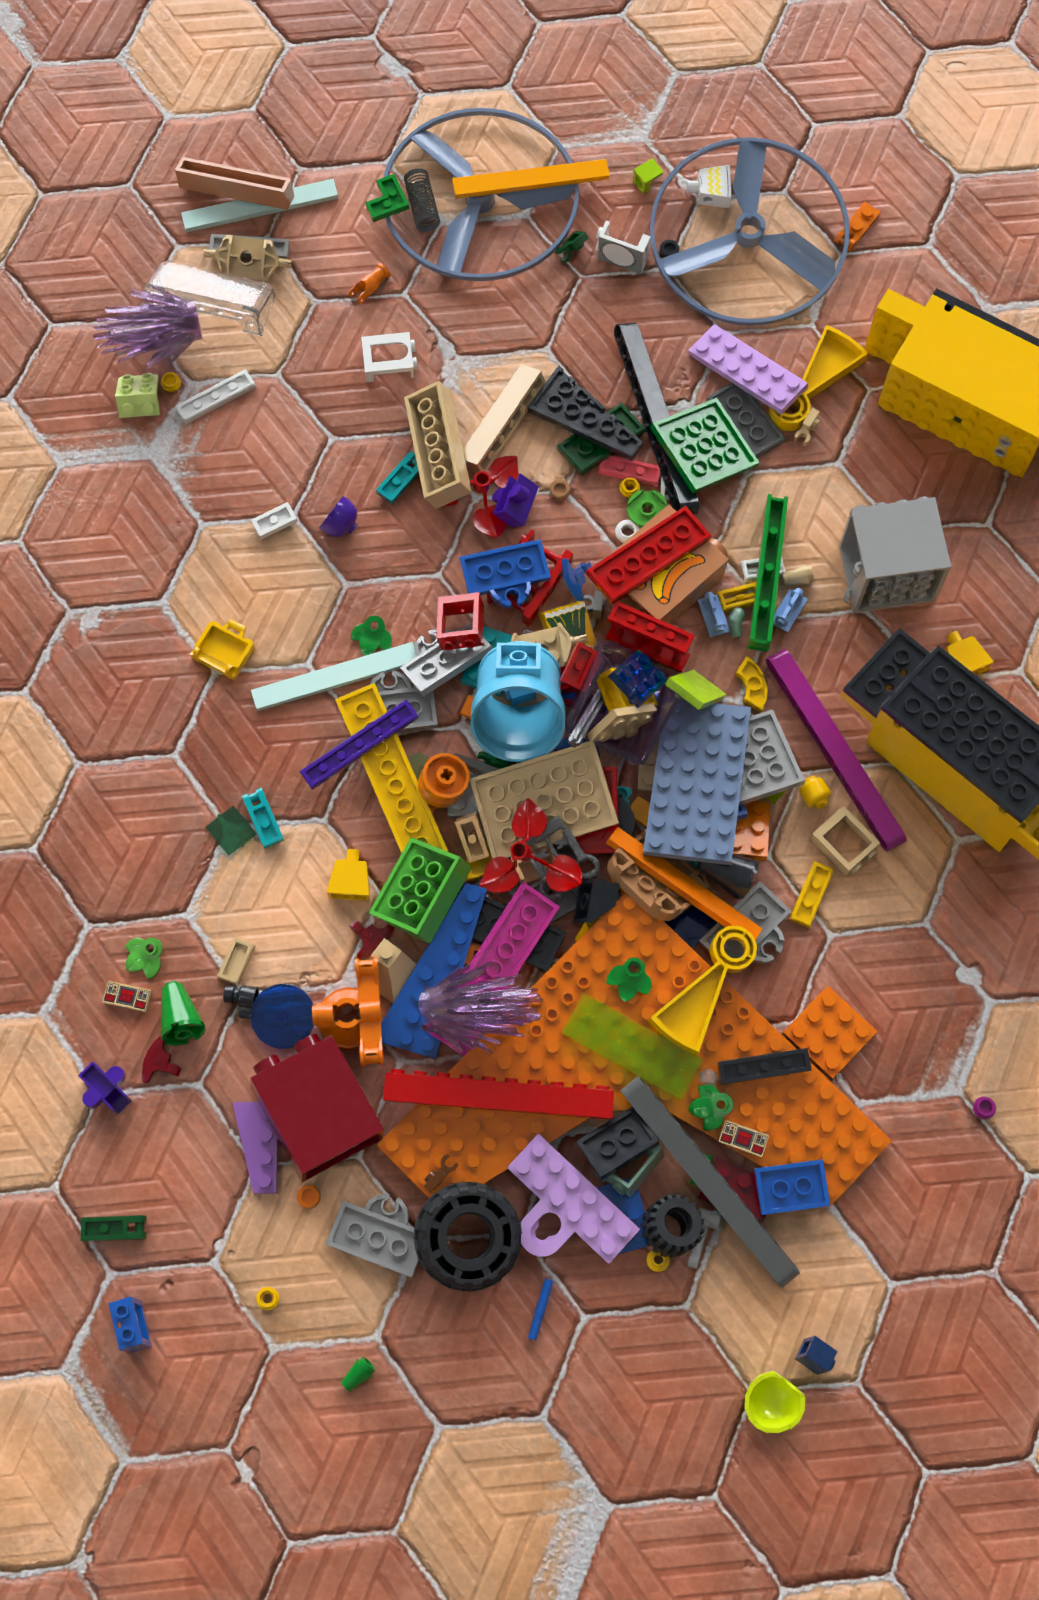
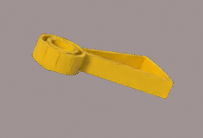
M826 325L802 380L808 383V388L793 403L799 411L795 414L784 412L781 415L769 407L768 416L780 430L795 431L800 429L810 412L811 404L809 399L866 362L868 352L848 335Z
M728 926L720 930L710 945V956L714 965L655 1013L648 1022L670 1042L683 1050L697 1055L706 1034L726 972L738 973L744 971L756 957L757 944L753 935L740 926ZM728 940L740 942L743 947L742 957H729L724 950L725 942Z

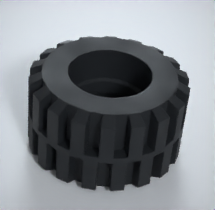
M670 1194L662 1197L647 1208V1212L642 1217L644 1222L641 1223V1229L645 1230L642 1236L647 1238L648 1242L646 1244L648 1247H653L652 1251L654 1253L661 1252L662 1257L669 1255L670 1258H675L693 1249L701 1241L702 1237L700 1235L704 1234L705 1230L701 1226L705 1222L704 1219L700 1218L702 1212L700 1209L697 1211L695 1208L697 1204L694 1201L690 1203L688 1202L689 1198L686 1196L681 1198L680 1194L673 1196ZM665 1215L672 1216L678 1221L681 1228L680 1237L672 1235L667 1230L664 1222Z

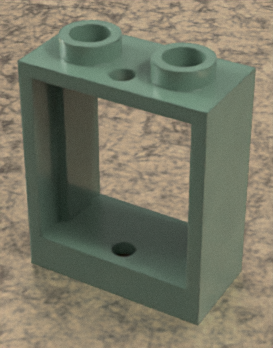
M658 1145L645 1153L650 1158L629 1184L615 1174H611L602 1181H608L616 1192L621 1195L625 1193L631 1198L664 1157L663 1147Z

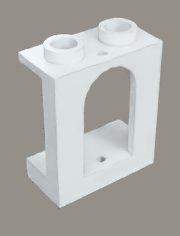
M409 332L361 337L366 382H374V375L411 371V378H414L417 360L416 357H412V352H416L415 342L410 340ZM403 344L408 349V354L403 359L372 362L371 346Z

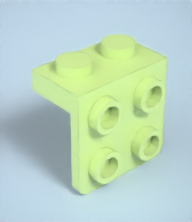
M145 373L137 376L127 374L118 378L115 398L119 418L160 415L157 396L159 377L157 374Z

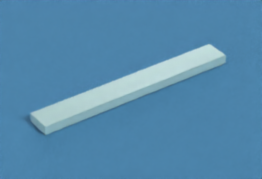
M334 179L294 187V198L288 210L338 199ZM235 200L181 212L186 233L286 210Z
M413 642L259 687L251 690L258 712L368 679L382 672L388 673L398 670L401 666L417 657V654L414 650Z

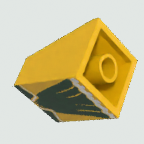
M577 601L538 613L543 629L557 627V623L560 622L571 637L586 634L588 643H584V645L596 651L598 650L584 601Z

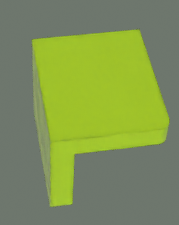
M652 158L634 169L633 182L643 194H646L650 191L651 181L663 175V170Z

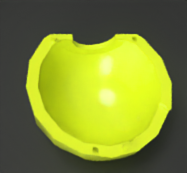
M769 1371L758 1375L750 1383L745 1394V1411L748 1419L757 1429L766 1433H780L792 1429L800 1422L805 1411V1395L784 1377L774 1371Z

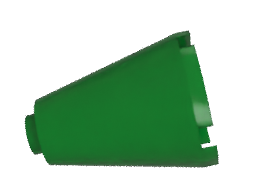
M177 981L166 983L161 992V1040H164L166 1045L179 1046L188 1044V1040L191 1038H195V1041L200 1039L205 1034V1024L184 985Z

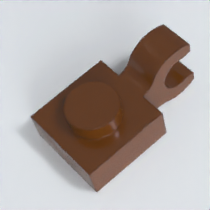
M448 1154L444 1155L441 1159V1169L437 1172L432 1170L424 1179L427 1182L424 1187L430 1193L434 1191L450 1172L458 1167L457 1163L452 1167L446 1166L445 1162L450 1157Z

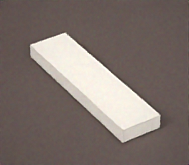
M245 369L176 405L175 408L186 425L255 389L256 385Z

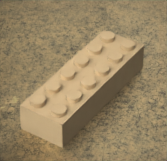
M437 381L404 397L424 499L437 509L472 493L451 392L440 381Z

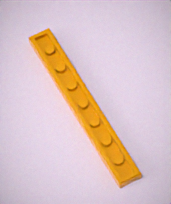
M601 159L452 178L455 199L609 180L610 174L607 160Z

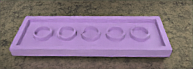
M715 324L688 350L691 357L781 415L808 388L807 382Z

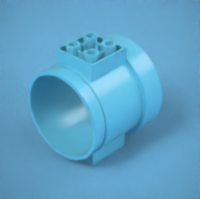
M525 641L497 643V647L490 650L479 665L477 693L471 706V731L478 745L484 751L499 759L524 762L547 755L560 743L564 735L565 705L561 696V682H559L561 670L556 658L543 648L541 643ZM508 689H526L537 692L546 698L530 706H511L497 701L491 695Z

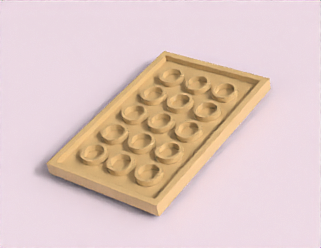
M588 741L580 744V746H576V748L569 747L470 778L492 859L498 856L512 857L510 852L511 846L521 840L512 831V820L520 804L527 798L531 799L544 811L547 822L557 816L560 817L566 829L569 828L575 838L619 824L595 741ZM560 829L548 836L552 845L556 841L562 840L564 837L562 832L564 830ZM543 839L531 848L536 850L548 845Z

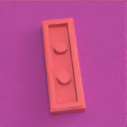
M613 455L608 457L607 460L602 461L598 470V474L623 480L630 477L636 479L641 484L658 487L661 476L658 465L635 460L630 461Z

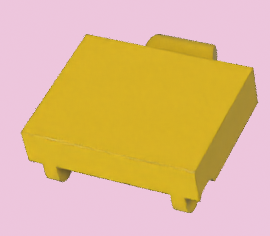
M231 619L221 627V624L210 621L194 645L190 656L192 659L235 681L254 651L255 646L252 640L244 639L246 627ZM231 628L239 632V635L229 631L228 629Z

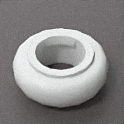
M623 520L616 526L615 536L621 543H624L632 536L624 535L622 533L623 529L629 528L633 530V534L640 529L631 520Z

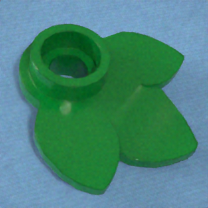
M379 616L368 617L365 623L357 625L351 633V640L360 641V649L364 656L372 654L377 647H380L382 650L391 648V634L385 629V623ZM373 622L378 623V628L375 630L371 629Z
M629 958L625 961L624 965L615 966L609 972L606 983L609 985H618L619 995L624 1002L632 999L638 991L648 995L652 986L651 978L645 973V965L639 958ZM632 965L638 967L637 973H632L630 971V967Z
M709 1084L698 1086L700 1098L695 1099L690 1104L688 1111L698 1118H703V1130L710 1131L722 1125L724 1116L731 1113L734 1103L728 1094L720 1093L715 1086ZM720 1100L725 1102L724 1109L718 1107Z

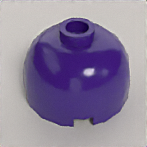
M342 496L319 528L332 537H342L347 532L351 534L358 525L355 523L358 516L355 505L348 498Z

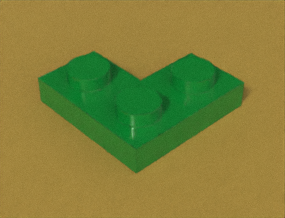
M395 174L376 180L377 187L382 196L365 202L366 209L373 222L410 209Z

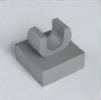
M595 591L594 598L591 595H585L584 602L591 603L590 606H586L587 612L593 611L592 618L601 619L603 594L601 591Z

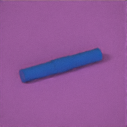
M546 1278L544 1280L528 1334L529 1339L537 1340L554 1282Z

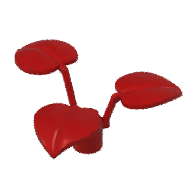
M503 456L495 459L487 472L479 471L475 474L474 480H470V486H473L476 492L483 494L484 508L475 511L473 525L477 531L484 535L497 538L505 530L506 523L493 514L496 504L488 507L487 491L490 484L493 483L498 488L505 487L509 476L516 480L518 479L517 456ZM458 499L444 506L455 505L458 502Z
M527 798L520 804L512 820L514 835L518 838L526 837L511 846L510 852L513 865L507 857L498 856L493 858L485 868L480 887L496 893L512 890L520 879L518 872L514 870L517 868V860L525 862L530 860V858L550 868L546 873V881L548 886L555 891L566 892L579 887L582 884L583 876L578 863L567 855L556 856L553 860V865L533 855L532 848L526 843L530 841V836L539 837L544 833L547 827V817L540 807Z

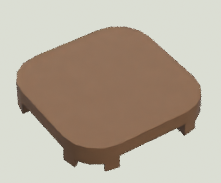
M644 829L642 833L635 838L643 845L645 842L646 829ZM618 848L609 860L607 869L610 877L653 918L661 921H670L693 905L634 864V861L622 849ZM662 857L707 889L710 886L706 875L687 860Z

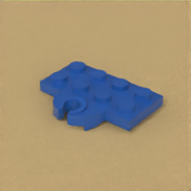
M541 539L459 557L468 594L477 592L480 593V596L490 594L492 600L497 605L507 609H511V601L507 599L509 594H516L518 596L517 605L520 607L528 600L532 584L551 580Z

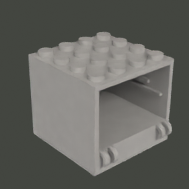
M920 497L911 501L903 499L889 504L881 502L867 507L859 505L851 509L839 548L848 589H846L844 594V601L848 604L849 599H851L853 613L935 602L951 569L935 497Z

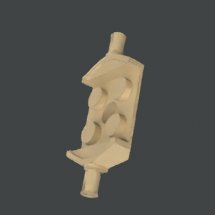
M226 235L218 249H204L203 251L205 252L203 257L215 258L218 261L221 274L226 277L231 276L269 282L277 267L291 268L292 266L291 259H281L277 256L274 243L271 240ZM245 252H249L252 256L249 263H243L241 260V256Z
M559 622L557 623L558 626L519 636L517 633H513L511 642L541 643V646L548 648V651L556 658L559 666L563 667L567 665L576 643H588V638L586 634L571 637Z

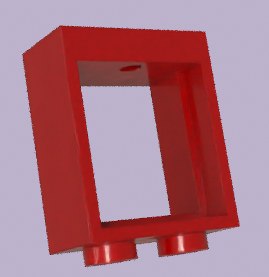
M479 592L438 597L436 639L441 651L483 646L484 604ZM473 613V630L445 633L446 616Z

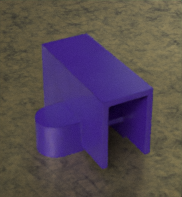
M521 473L517 480L509 476L506 486L497 489L492 496V500L497 503L493 514L512 528L524 526L539 486Z
M92 1061L78 1075L90 1088L82 1097L83 1103L88 1108H97L104 1102L118 1115L132 1101L119 1088L126 1079V1073L118 1066H113L104 1073Z

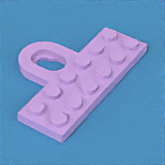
M539 1134L507 1167L541 1199L521 1222V1244L529 1253L535 1256L544 1257L552 1255L575 1232L609 1264L640 1230ZM546 1213L556 1214L561 1220V1229L557 1234L548 1236L545 1240H539L535 1235V1230L538 1227L541 1216Z

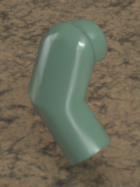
M735 608L728 618L732 637L742 636L740 625L745 617V612L742 608Z

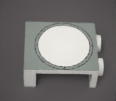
M606 221L603 228H599L596 239H599L596 244V250H598L597 259L642 274L649 257L651 236L643 234L638 246H634L609 237L610 222Z

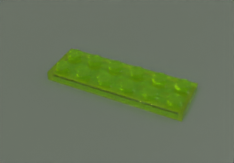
M583 993L562 1031V1034L631 1073L640 1076L642 1079L679 1100H682L703 1059L683 1050L669 1040Z

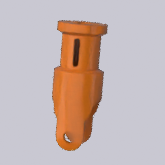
M378 263L375 270L370 274H366L349 291V297H354L358 292L364 290L357 299V302L361 304L379 288V284L383 280L391 276L389 270L382 263Z

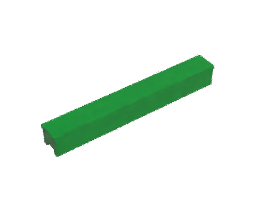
M768 494L765 503L748 649L769 652L772 640L788 505L787 496H784V499Z

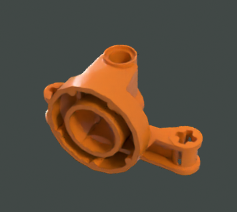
M374 957L372 960H359V958H356L357 988L345 987L335 990L325 997L322 1003L312 1006L313 1025L317 1026L324 1038L332 1035L340 1050L353 1051L360 1049L361 1067H365L366 1064L376 1063L384 1065L378 957ZM346 1006L360 1009V1020L354 1019L348 1023L340 1020L335 1022V1015L338 1010L340 1011Z

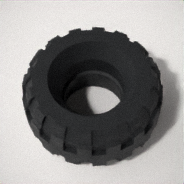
M460 1182L443 1187L426 1201L417 1216L413 1239L418 1260L424 1270L434 1280L450 1289L472 1292L495 1285L511 1271L518 1254H520L522 1229L516 1210L504 1195L485 1184ZM464 1214L479 1216L485 1221L490 1232L488 1247L480 1256L473 1259H463L456 1256L450 1250L447 1243V1231L450 1224L457 1217Z

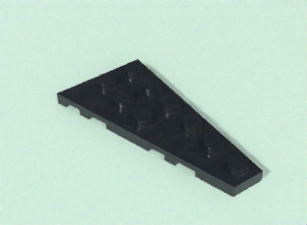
M559 365L527 406L529 413L630 461L634 460L643 447V442L627 427H623L613 414L610 415L597 399L585 388L582 389L577 385L576 380L565 374L563 368Z

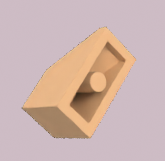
M478 812L458 817L455 825L468 862L471 863L489 857L487 841Z

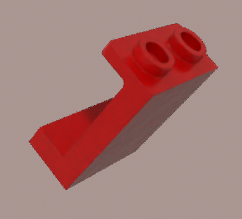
M580 642L576 643L567 665L560 667L561 678L559 682H561V692L568 695L581 690L598 651Z

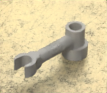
M700 1208L702 1212L700 1218L704 1219L705 1222L701 1227L705 1228L704 1234L700 1235L702 1237L701 1241L692 1249L688 1262L689 1267L695 1269L698 1267L708 1228L715 1230L719 1228L722 1215L717 1210L712 1212Z

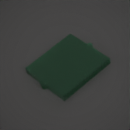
M234 805L223 814H218L217 818L206 826V829L228 856L238 848L244 847L247 841L257 835Z

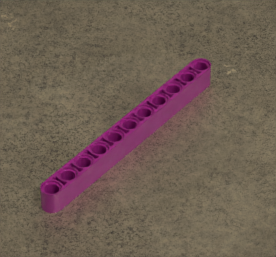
M783 649L766 658V664L872 833L880 842L881 847L888 852L905 843L907 839L902 828L790 653Z

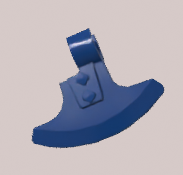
M562 559L565 583L572 596L577 601H583L584 597L581 590L582 585L586 582L584 574L592 565L590 561L586 564L583 562L574 569L571 567L568 559Z

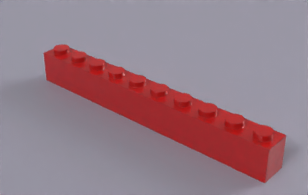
M391 1069V1073H385L383 1101L610 1120L613 1117L614 1091L609 1090L610 1086L596 1085V1089H587V1084L573 1083V1087H564L563 1082H550L549 1086L541 1085L539 1080H528L527 1084L518 1083V1079L505 1078V1082L496 1081V1077L482 1076V1080H474L473 1075L459 1074V1078H450V1073L437 1072L436 1076H427L428 1072L414 1071V1075L405 1074V1070Z

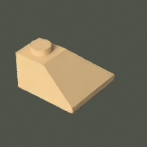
M384 938L369 960L378 957L380 995L394 1003L416 964L402 950Z

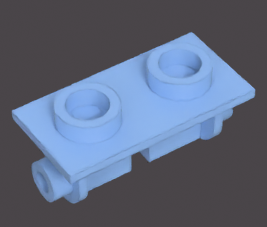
M789 589L774 614L773 625L787 633L808 600L803 596L804 592L802 589Z
M712 592L705 593V598L699 599L698 604L710 638L729 633L730 630L718 594L714 595Z

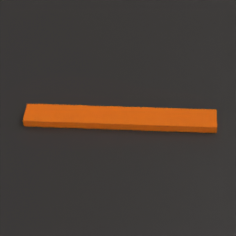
M617 827L606 842L614 850L622 849L634 861V864L722 926L743 927L753 935L754 940L757 939L763 928L662 857L643 855L644 845L619 827Z

